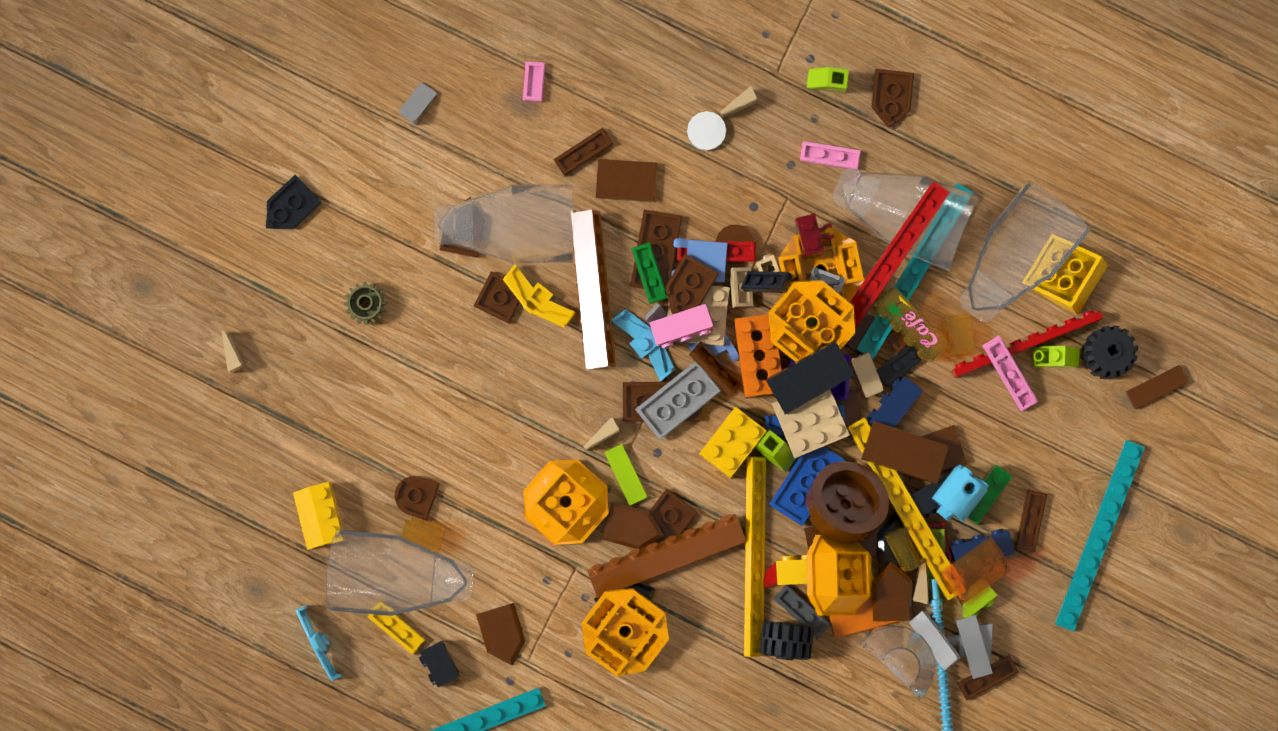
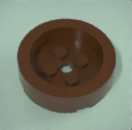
M842 461L832 463L818 473L807 491L805 505L810 515V521L821 534L833 541L850 544L851 542L865 541L876 532L888 513L889 497L883 482L873 471L858 463ZM848 502L849 509H843L840 503Z

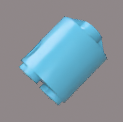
M961 465L953 469L932 497L940 505L936 512L947 521H950L954 516L964 522L988 491L989 485L975 476L973 478L974 473Z

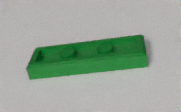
M650 242L631 248L649 305L668 299Z

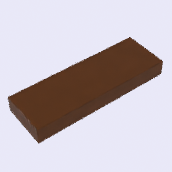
M601 128L553 160L565 177L611 147L613 143L604 129Z
M699 342L690 352V357L729 397L736 392L741 382L702 342Z
M1180 365L1125 392L1133 408L1136 409L1188 383Z
M1027 490L1015 548L1030 552L1036 551L1047 494Z
M1009 654L990 664L992 674L975 679L970 675L957 682L966 701L1019 673Z

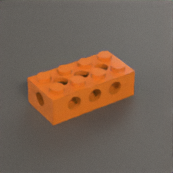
M768 314L734 319L744 399L774 395L766 380L761 381L756 377L758 371H764L767 374V378L781 371L779 349L771 342ZM758 332L761 334L762 339L760 341H753L751 334ZM755 352H762L764 359L762 361L755 360L753 356Z

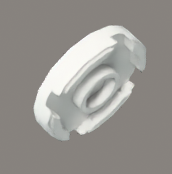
M705 111L692 117L688 124L687 134L694 147L699 150L709 151L722 144L726 135V127L720 116L713 112Z

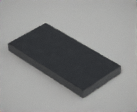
M834 340L765 380L783 412L787 414L854 376V373Z

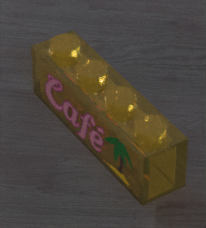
M896 287L890 288L874 304L877 307V313L882 318L886 317L891 322V328L897 333L900 332L904 336L903 340L910 347L914 346L918 351L917 355L922 360L933 361L949 345Z

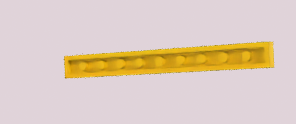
M865 417L847 427L862 454L871 428ZM866 461L870 469L883 482L891 505L946 599L950 600L965 591L897 472Z
M747 457L744 656L759 657L763 656V654L759 653L762 623L764 622L766 458Z

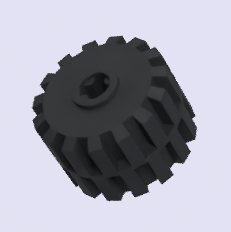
M1108 325L1094 331L1085 339L1087 341L1082 346L1084 353L1081 354L1082 360L1085 359L1086 364H1084L1085 368H1090L1093 376L1099 375L1100 379H1114L1131 370L1134 366L1133 362L1137 361L1138 356L1135 355V352L1138 351V345L1134 346L1133 341H1135L1134 336L1129 337L1127 335L1128 330L1125 328L1120 330V326L1114 325L1109 327ZM1112 348V352H1115V354L1110 355V352L1107 350Z
M772 621L763 622L759 653L782 660L811 659L814 628L798 624Z

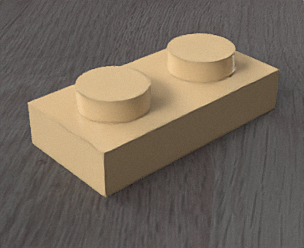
M751 267L730 268L732 308L754 306L753 292H745L741 289L746 273L751 271Z

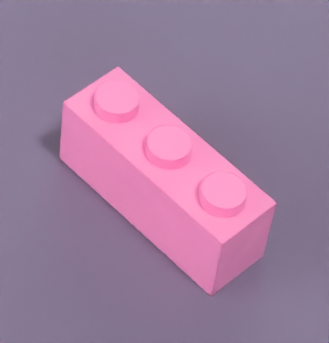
M706 304L649 322L656 345L658 347L662 346V349L673 346V342L681 340V342L691 340L692 336L696 334L700 336L711 333V329H714Z

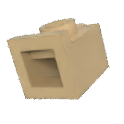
M764 255L760 258V261L756 262L759 271L769 272L770 267L774 266L775 270L773 272H781L778 257L775 255Z

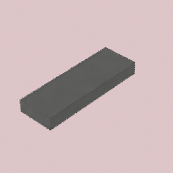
M785 585L773 598L802 625L814 628V636L817 639L831 625L823 616H818L815 609L788 585Z

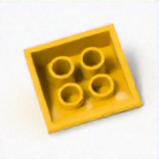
M1052 234L1024 280L1023 285L1061 308L1079 315L1108 265L1101 256Z

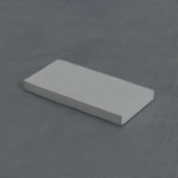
M694 362L635 410L657 438L661 440L720 393L721 390L712 378Z

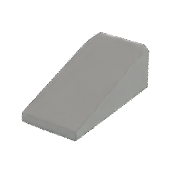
M421 82L398 113L416 125L437 93Z

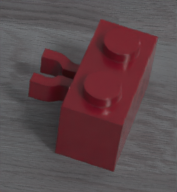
M815 213L795 219L804 259L823 255L825 251L822 239L831 240L835 239L834 234L820 235V233L825 232L827 228H832V224L829 223L819 228Z

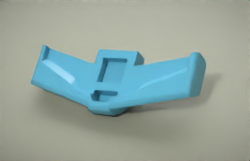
M627 309L611 320L612 323L634 338L629 344L641 359L648 355L660 382L676 370L666 348L662 349V346L658 347L656 345L650 326Z
M305 605L296 609L309 642L329 679L333 681L343 676L341 673L337 674L325 651L329 650L328 645L330 641L325 633L322 635L321 632H315L306 613L308 606Z

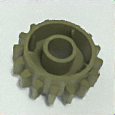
M366 281L363 282V286L356 283L355 289L349 288L350 295H345L348 302H344V305L349 307L346 313H352L350 319L354 320L357 318L358 324L362 320H364L365 325H368L369 320L375 324V318L382 319L380 313L387 311L383 308V305L388 304L387 301L383 300L386 294H380L382 290L380 287L374 289V283H371L370 286H368ZM364 299H370L371 301L370 306L367 308L361 307V302Z

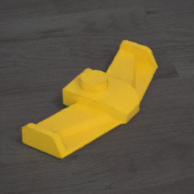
M515 264L503 278L504 282L523 305V309L531 315L539 316L563 328L576 315V312L549 301L553 294L540 283H537L533 288Z

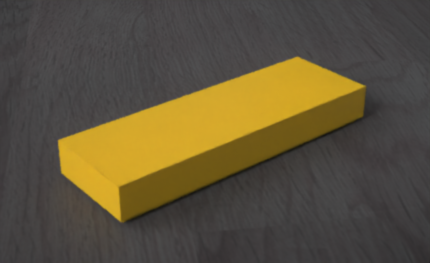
M379 602L368 615L370 620L412 655L415 654L426 640L382 602Z

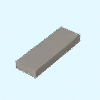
M926 610L921 611L909 622L944 670H948L961 658Z
M976 615L956 620L972 678L975 679L992 674Z

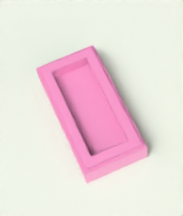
M526 61L523 101H543L545 63Z

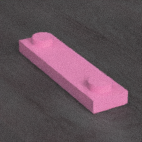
M998 335L982 345L1019 410L1022 412L1037 403V398L1002 338Z

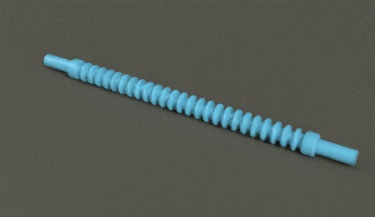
M930 579L932 593L930 606L933 607L931 612L934 613L931 617L934 618L936 625L945 634L943 631L945 626H942L944 620L941 619L944 615L941 614L943 602L940 599L939 585L935 579ZM938 663L936 667L938 672L936 674L939 675V678H937L939 683L937 685L940 686V689H938L940 695L938 697L941 698L939 701L941 706L939 708L942 709V712H940L942 718L940 720L943 721L941 724L943 729L941 731H954L951 728L953 725L951 723L953 718L950 717V714H952L950 708L952 706L949 705L951 700L948 699L951 696L948 694V691H950L948 685L950 683H947L949 677L946 676L949 672L944 670Z

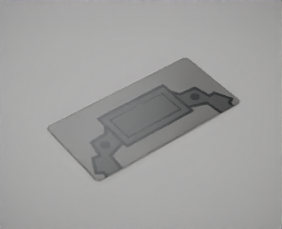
M815 267L809 278V281H825L839 294L845 282V278Z

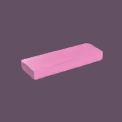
M803 141L800 161L858 171L861 150Z

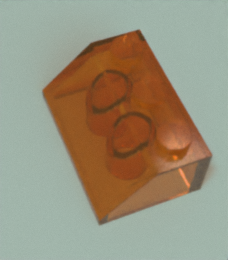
M989 537L939 571V574L960 604L963 605L1010 572L1004 554L993 538Z

